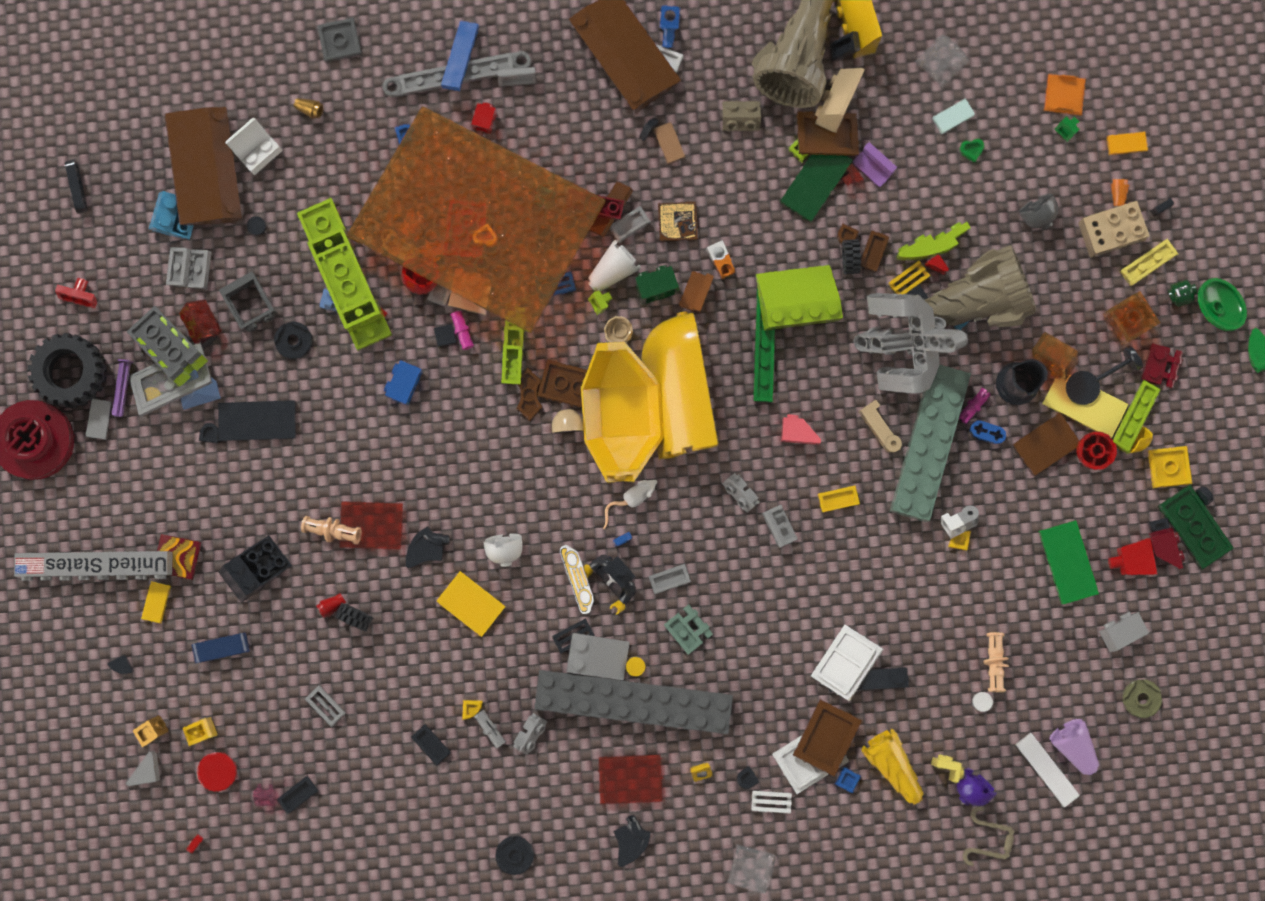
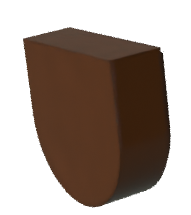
M842 223L837 233V240L842 245L843 240L856 239L859 231Z

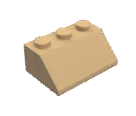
M840 69L837 76L833 75L829 84L832 88L830 91L826 90L822 99L825 103L823 106L819 105L815 116L818 117L815 124L835 133L837 132L865 69Z

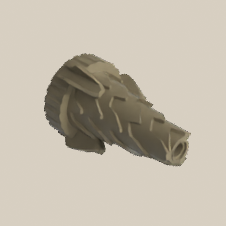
M801 0L797 12L789 19L784 32L780 34L776 46H774L773 42H769L755 56L751 64L754 68L753 81L760 93L774 102L794 108L813 107L820 102L826 88L824 66L821 61L826 50L824 44L827 37V26L832 15L829 11L833 0Z
M1012 244L999 250H989L967 270L968 273L964 274L965 278L947 284V288L925 299L933 308L934 317L944 319L946 326L960 325L973 319L976 322L989 316L990 318L987 321L989 327L1019 326L1023 324L1027 316L1037 312L1030 287Z

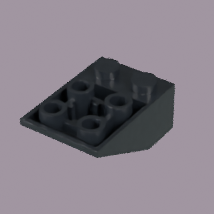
M270 535L225 563L218 573L242 603L289 569L292 564Z

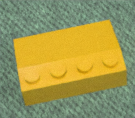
M836 0L838 5L836 7L837 15L843 21V35L845 36L852 31L858 32L860 51L852 54L853 58L875 53L882 38V33L872 0Z

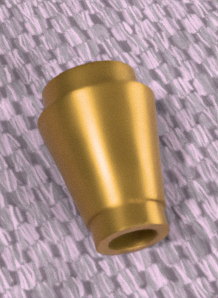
M297 98L294 108L312 119H319L322 116L324 105L320 101Z

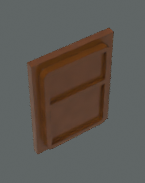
M797 111L799 154L859 155L857 113H845L835 133L815 124L818 118L815 116L816 112Z
M820 699L793 756L835 777L862 720Z

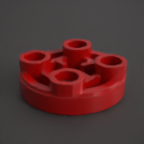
M213 752L203 757L199 762L197 777L205 789L214 792L222 791L234 783L237 778V766L235 761L225 752Z

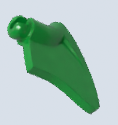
M1254 328L1248 341V356L1253 369L1260 373L1265 370V335L1259 329Z

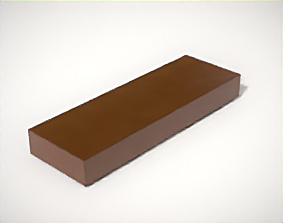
M617 181L607 197L623 200L625 205L634 190ZM594 217L587 229L604 238L615 219Z

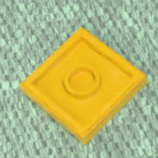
M1187 446L1148 450L1153 488L1192 484Z

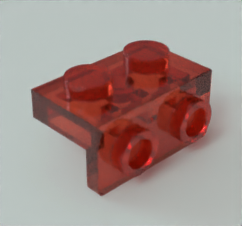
M205 299L185 303L179 312L180 319L184 322L194 344L199 343L202 338L219 335L222 331Z

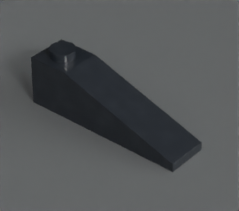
M907 667L871 669L857 690L909 687Z

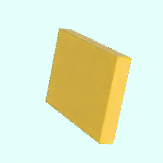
M459 571L436 601L481 637L506 607L461 571Z

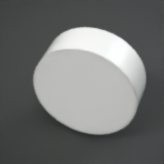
M979 692L974 695L972 704L976 710L985 712L992 707L993 700L988 693Z

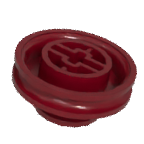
M25 400L11 405L1 413L0 466L4 470L23 479L40 480L56 474L67 464L73 452L75 439L73 427L61 410L43 401ZM47 415L51 416L50 421H46Z

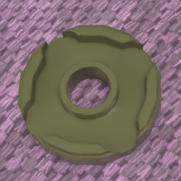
M1137 679L1125 687L1122 694V702L1125 709L1131 715L1138 718L1151 717L1161 707V691L1155 683L1149 680ZM1141 693L1147 696V701L1144 704L1138 702V695Z

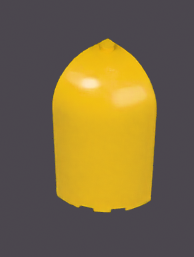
M687 311L676 313L677 317L670 318L657 325L647 336L642 348V363L659 381L661 386L664 438L657 447L659 460L686 454V449L692 448V451H698L718 446L694 314H688Z

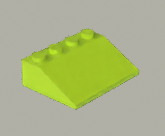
M830 265L755 274L764 331L836 322L843 318L841 301Z

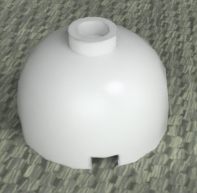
M503 534L485 539L484 549L489 560L500 564L502 567L512 565V562L517 560L522 553V537L519 534H509L510 537H502Z

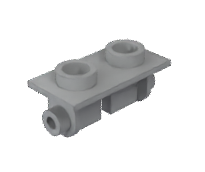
M734 473L722 483L725 486V490L736 499L739 507L746 512H749L759 503L758 496H756L751 488L747 491L743 490L747 484L740 475Z
M534 713L532 716L529 715L523 726L528 732L526 734L520 731L513 747L519 750V752L528 755L534 749L539 735L544 732L547 721Z

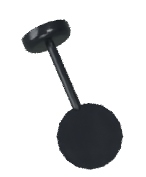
M1132 346L1125 347L1123 354L1126 360L1098 377L1088 371H1079L1072 374L1066 383L1067 396L1078 405L1092 403L1100 393V380L1128 364L1136 371L1143 369V363L1138 353Z

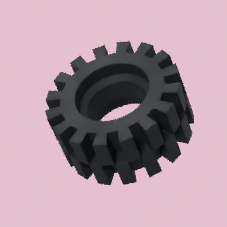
M858 239L843 240V273L860 274V242Z
M341 603L335 616L346 624L366 632L374 618L345 603Z

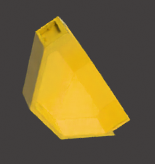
M625 342L598 343L581 386L584 442L607 483L634 482L664 438L661 386L659 381Z

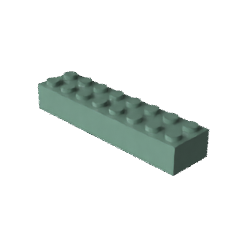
M939 365L931 388L923 392L889 512L923 522L930 521L971 373Z

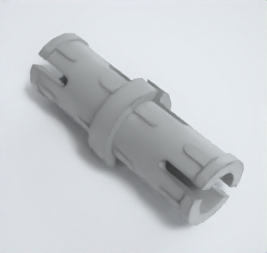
M485 710L474 716L484 730L483 734L489 737L495 748L500 747L506 742L497 730L496 723H492Z

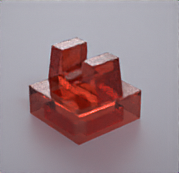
M853 164L846 168L849 174L843 178V181L847 187L855 181L858 185L865 181Z

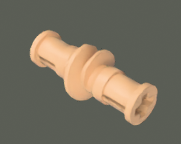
M305 516L302 520V533L311 532L320 536L324 535L327 542H332L335 538L352 541L353 544H358L360 541L361 528H351L342 525L339 519L332 523L331 517L324 521L310 519L309 516Z
M987 633V637H989V659L983 662L989 666L990 688H988V692H1006L1003 683V668L1009 667V665L1004 664L1003 661L1008 660L1009 657H1003L1002 637H1004V633Z

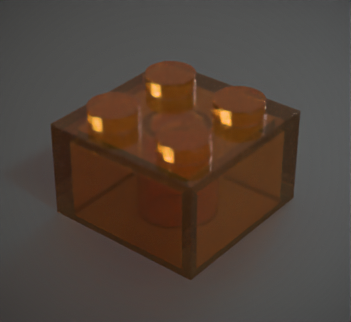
M1138 291L1103 313L1122 346L1160 324L1159 319L1141 291Z
M1047 332L1042 334L1032 349L1033 359L1042 362L1046 369L1051 372L1050 374L1059 380L1062 378L1066 381L1078 364V351Z

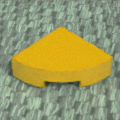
M965 531L952 538L948 547L967 551L971 531Z
M463 700L462 720L474 717L480 711L483 701Z

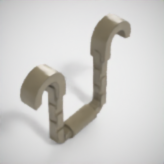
M981 806L972 809L970 813L971 819L983 826L1007 830L1009 834L1006 836L1004 854L978 848H966L962 853V859L970 866H974L973 862L967 859V855L970 852L1005 860L1010 856L1009 853L1012 850L1014 841L1013 833L1015 832L1011 826L999 825L976 818V813L985 809Z

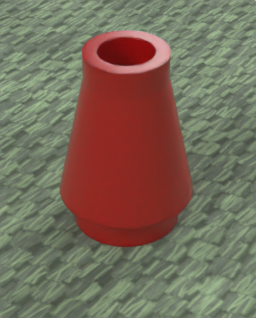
M341 593L319 601L316 607L321 616L326 618L333 615L339 609L341 603H346Z

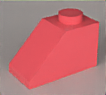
M789 414L782 419L781 442L814 445L821 443L820 437L804 419L799 418V415Z

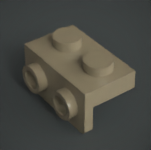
M722 101V130L759 131L761 122L760 101Z

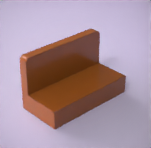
M692 271L679 306L700 314L714 276L708 273L705 276Z

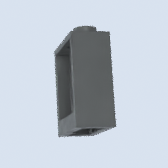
M252 271L219 289L240 329L244 332H251L257 329L258 324L262 322L267 323L275 318L274 315L278 314L257 276ZM255 284L269 310L244 323L230 297Z

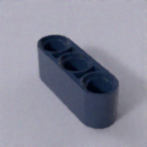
M246 632L191 644L195 664L250 652Z

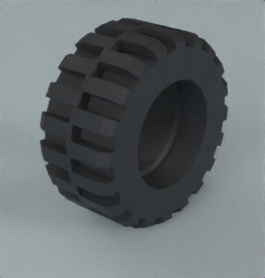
M63 333V335H52V339L46 338L42 341L44 343L42 346L37 345L35 347L37 352L35 355L31 354L29 360L32 361V364L28 365L27 371L31 372L28 379L29 382L33 383L32 389L39 394L41 399L61 408L69 407L72 409L77 408L78 405H87L88 400L97 398L95 395L97 391L101 393L103 390L101 384L106 382L107 379L104 376V372H107V365L103 363L105 358L99 353L100 350L90 341L78 335ZM66 354H75L82 360L83 374L74 386L66 389L60 388L54 383L52 378L53 366L60 357Z

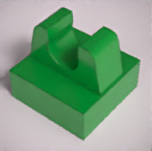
M1066 116L1054 130L1068 142L1080 130L1076 126L1080 121L1075 116L1071 120Z

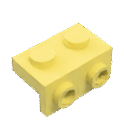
M938 754V758L932 757L931 765L950 769L949 780L959 783V779H962L964 768L961 767L962 763L953 761V757Z

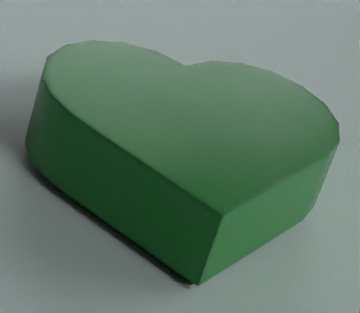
M974 139L972 142L964 141L960 145L959 151L964 157L975 163L984 150L985 145L981 139Z

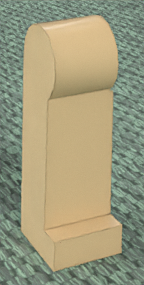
M874 400L858 411V413L883 448L890 453L896 452L901 448L902 441L891 432L876 409L880 404L877 400Z

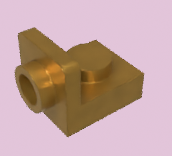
M158 715L134 729L133 732L141 746L144 747L169 732L161 716Z

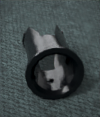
M1035 359L1005 365L996 377L998 395L1011 405L1029 403L1036 397L1038 390L1047 380L1048 372L1046 366ZM1015 368L1023 369L1030 374L1033 381V388L1030 393H1027L1016 384L1014 379Z

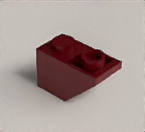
M1172 528L1148 533L1149 538H1151L1154 554L1173 566L1182 569V562H1185L1183 551L1178 549L1177 544L1180 543L1178 532L1174 533Z

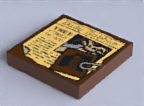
M696 202L658 203L660 242L698 240Z

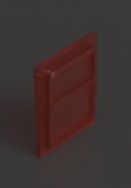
M341 501L340 524L351 528L360 527L362 534L358 544H353L352 541L340 540V548L401 550L403 503Z
M661 754L598 757L600 804L662 802Z

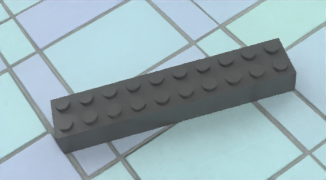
M539 670L534 709L728 734L733 695Z

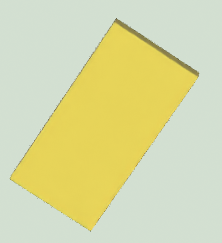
M1059 370L1042 404L1096 432H1104L1112 438L1129 404L1100 390L1097 399L1092 403L1078 405L1072 402L1066 393V383L1071 375Z

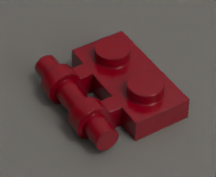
M1151 343L1141 380L1161 385L1162 379L1167 380L1166 387L1173 389L1179 377L1177 375L1179 366L1183 362V359H1181L1183 351L1176 350L1174 357L1169 356L1171 348ZM1167 363L1172 364L1170 373L1164 372Z

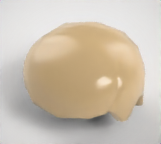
M623 316L611 318L604 327L605 339L609 342L627 343L633 334L631 322Z

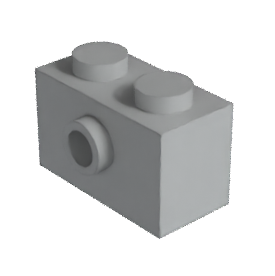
M1129 611L1119 616L1121 620L1117 622L1112 620L1104 624L1105 628L1100 630L1099 633L1109 652L1118 651L1149 634L1138 612L1131 614Z

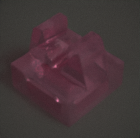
M258 784L256 790H253L255 806H275L276 798L272 784H269L268 790H262L261 784Z

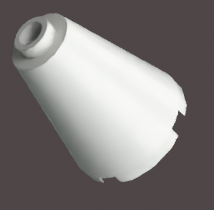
M617 240L612 242L588 277L590 280L588 284L594 291H603L641 268L640 265L635 266V258L623 245L620 247L616 245L618 243Z

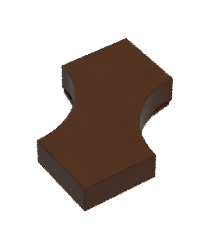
M527 367L521 374V384H517L521 392V399L516 409L531 422L542 410L543 406L537 398V389L541 379Z

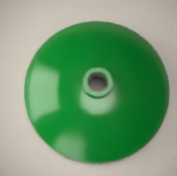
M1211 278L1200 286L1198 290V304L1203 316L1209 323L1224 331L1237 330L1245 323L1247 317L1246 304L1239 291L1232 284L1220 278Z

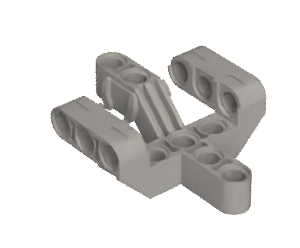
M890 293L867 295L869 314L878 315V317L888 315L893 316V318L908 316L909 329L894 331L891 327L888 330H882L881 327H873L854 338L856 349L863 352L894 355L896 351L912 349L914 369L882 367L876 372L879 390L904 393H921L930 389L940 365L938 352H954L965 347L968 343L966 334L961 330L935 328L933 308L919 295Z

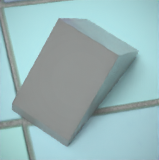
M155 751L148 752L125 783L126 785L132 786L160 781L158 759Z

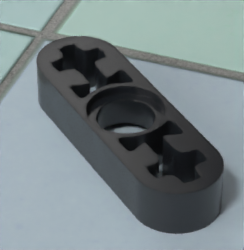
M76 159L65 161L75 211L77 214L88 212L78 163Z

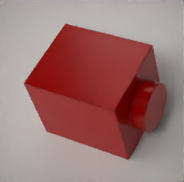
M487 102L477 103L471 123L472 129L491 134L497 114L496 108L493 107L494 105Z

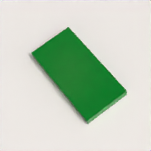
M1077 521L1038 531L1061 605L1098 595L1099 591Z

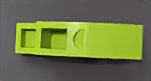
M958 222L951 227L950 232L945 234L943 231L934 237L936 240L933 239L931 234L926 237L923 234L914 240L915 243L911 246L906 244L899 248V253L895 257L897 260L911 261L941 255L956 248L958 245L956 238L968 232L971 227L968 222L963 224Z

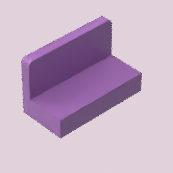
M870 142L852 162L878 187H881L897 168Z

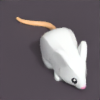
M657 480L639 481L637 485L623 494L624 501L609 503L605 509V525L603 529L608 525V510L611 506L629 505L634 508L640 505L646 498L652 496L651 494L655 490Z

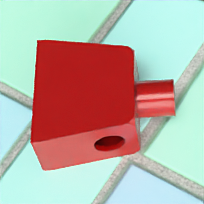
M1151 538L1142 539L1117 548L1118 556L1108 558L1110 569L1120 568L1122 575L1157 574Z

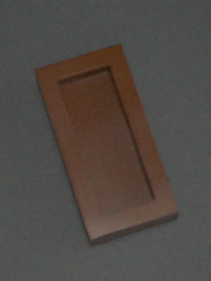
M871 230L861 257V268L877 272L889 236Z

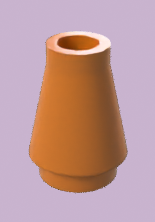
M1113 179L1111 184L1113 206L1125 205L1130 186L1128 179Z

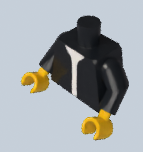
M603 554L589 563V565H584L583 569L587 578L595 571L620 599L613 603L610 609L616 607L618 609L616 615L625 610V604L631 600L637 590L634 583L636 576L618 556L611 558Z

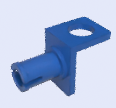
M661 6L660 28L663 30L662 47L674 48V33L679 29L680 7ZM673 10L676 16L673 21L665 19L666 11Z

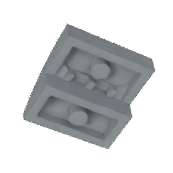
M170 247L166 285L207 289L212 252L208 250Z

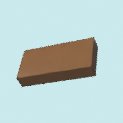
M671 122L654 128L653 131L667 164L685 158Z

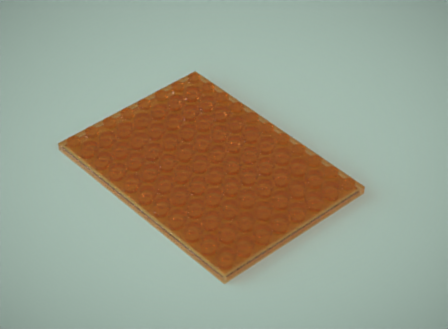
M422 106L347 233V237L519 328L532 333L605 204V199Z

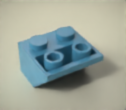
M165 191L160 192L149 229L169 236L190 239L194 225L179 224L176 195Z

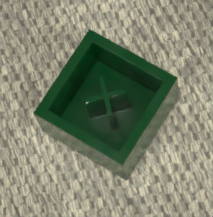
M662 265L657 267L654 272L644 271L635 278V286L642 306L677 295L679 292V285L672 266Z

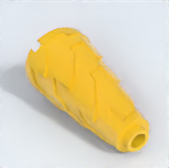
M894 729L890 730L891 734L888 730H885L868 741L870 747L867 749L864 745L861 751L868 761L887 778L894 789L908 803L915 805L922 801L924 792L902 748L898 734Z

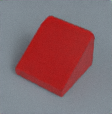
M936 255L924 265L942 275L949 271L940 255Z

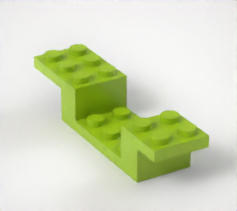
M329 198L298 212L297 215L309 240L307 244L343 326L349 332L356 350L359 351L393 336L380 305L374 298L354 253V246L333 199Z

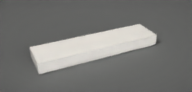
M1029 733L1015 744L1063 807H1066L1080 796L1032 733Z

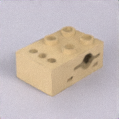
M1137 201L1084 217L1078 222L1090 258L1142 242L1150 236Z

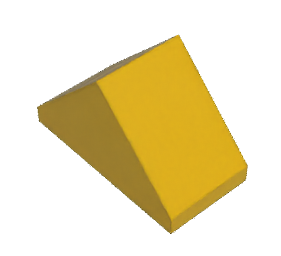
M211 717L204 718L182 728L189 746L217 736Z

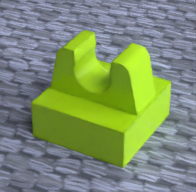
M599 290L592 293L588 298L597 315L603 313L608 308L607 304L613 299L609 292L602 295Z

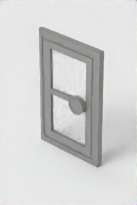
M200 342L195 344V348L205 357L202 344ZM207 362L198 371L194 369L189 374L191 377L181 387L171 380L156 363L130 375L129 378L139 416L142 417L211 384L212 380Z

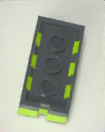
M156 306L151 308L127 331L135 342L179 387L191 377L189 374L194 369L198 371L208 362Z

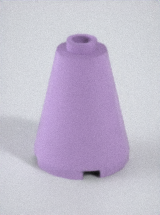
M1075 719L1063 724L1064 729L1059 731L1057 728L1050 736L1052 744L1082 774H1094L1098 770L1099 762L1086 723L1082 719Z

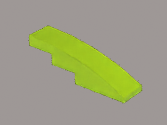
M506 307L501 383L521 384L525 308Z

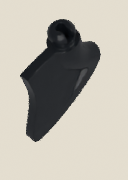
M428 526L419 531L408 547L406 567L411 568L430 560L442 561L443 545L450 544V536L434 533Z
M634 814L626 817L628 824L613 831L618 841L619 867H624L640 857L650 840L651 831L643 829Z

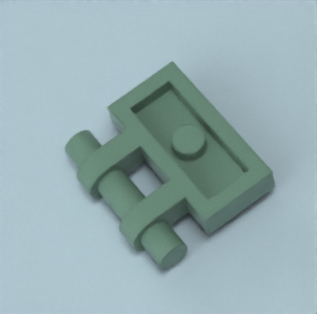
M688 604L683 608L687 613L685 618L677 613L664 626L689 655L703 643L698 637L703 633L708 639L713 633L709 629L710 626L704 623L697 615L699 614L697 610H693ZM690 620L699 628L695 632L687 624Z

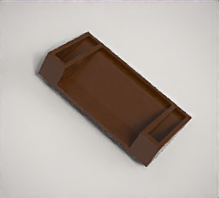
M597 0L569 18L573 27L635 114L681 82L677 73L624 0Z
M204 107L165 113L179 224L236 223L242 218L233 151L225 143L230 138L227 108Z

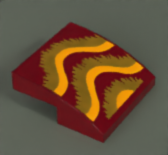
M161 534L157 551L172 552L171 576L193 580L201 542Z

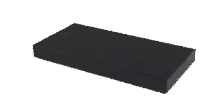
M296 401L218 403L219 441L296 439Z

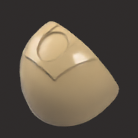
M572 409L559 411L552 421V433L573 430L584 431L582 417L577 411Z

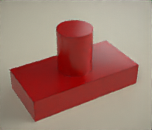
M77 278L74 288L57 284L55 289L58 298L94 309L98 303L94 294L85 292L88 281L82 278Z

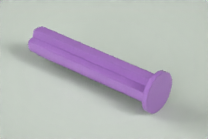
M118 359L120 363L112 415L122 417L130 367L133 361Z

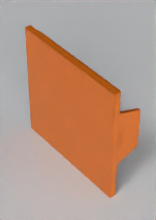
M1048 74L1044 111L1081 116L1086 79L1069 75Z

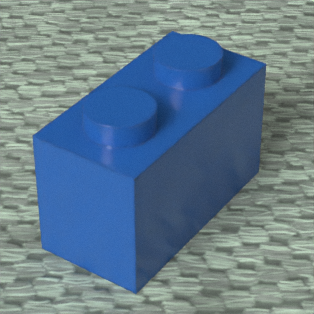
M400 360L399 364L396 363L392 369L391 374H393L391 382L388 381L385 385V396L408 406L423 373L422 369Z

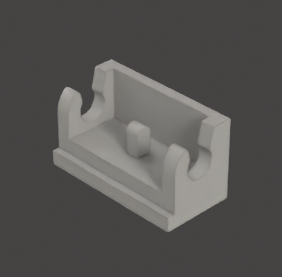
M782 505L762 513L778 548L798 540Z

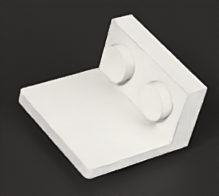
M255 118L248 121L225 142L253 175L283 151Z

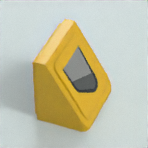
M707 762L690 768L694 782L712 776L710 765Z

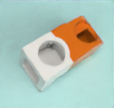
M723 240L705 248L721 279L735 273L732 260Z

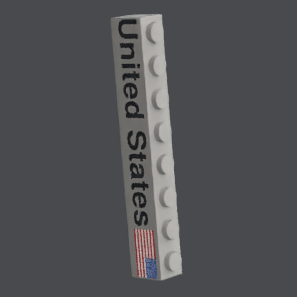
M172 552L15 553L14 577H21V581H33V577H40L41 581H51L52 577H59V580H71V577L78 576V580H90V576H97V580H109V576H116V580H128V576H135V579H147V576H154V579H166V575H172Z

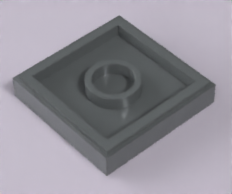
M354 17L317 25L325 63L362 55Z

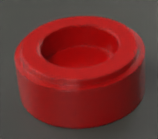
M197 834L185 850L193 853L202 842L203 837Z

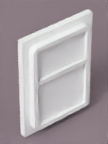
M844 625L811 677L836 692L837 695L850 701L882 653L883 648Z
M801 736L772 754L796 794L828 775V773L821 771L817 767L793 756ZM845 755V757H844V759H843V761H842L840 767L843 766L844 764H846L847 762H849V760H848V758L846 757V755Z

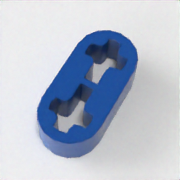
M975 421L969 429L970 434L974 438L992 444H1000L1006 439V431L1003 428L984 421ZM981 425V429L985 430L986 433L980 432L976 434L977 430L974 427ZM999 431V435L1002 438L994 440L995 436L989 434L990 432L995 433Z

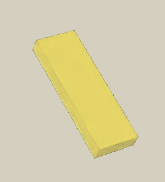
M1166 239L1126 266L1120 273L1131 287L1178 253L1170 241Z

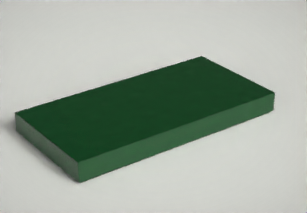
M811 154L781 198L780 203L811 223L853 162V159L846 155Z
M1187 485L1158 505L1164 517L1168 518V522L1173 530L1178 532L1180 540L1201 570L1234 549L1191 485Z

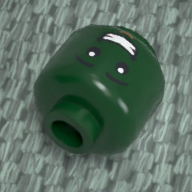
M1182 280L1171 284L1168 295L1172 304L1181 307L1193 303L1198 292L1195 284H1191L1188 280Z

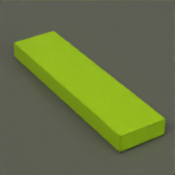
M1145 380L1141 382L1113 438L1117 449L1126 454L1131 451L1161 390Z

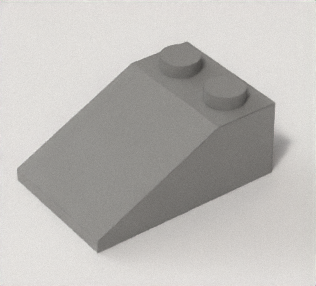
M572 633L566 672L624 680L630 642Z

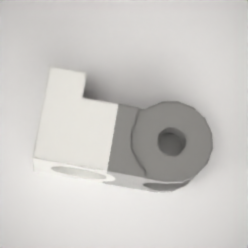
M966 506L962 512L953 516L946 513L941 516V525L952 539L978 524L979 511L974 506Z

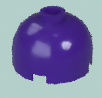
M966 768L962 779H959V783H957V791L961 795L959 799L965 805H986L996 795V792H993L995 790L994 787L980 774L975 776L972 774L974 770Z

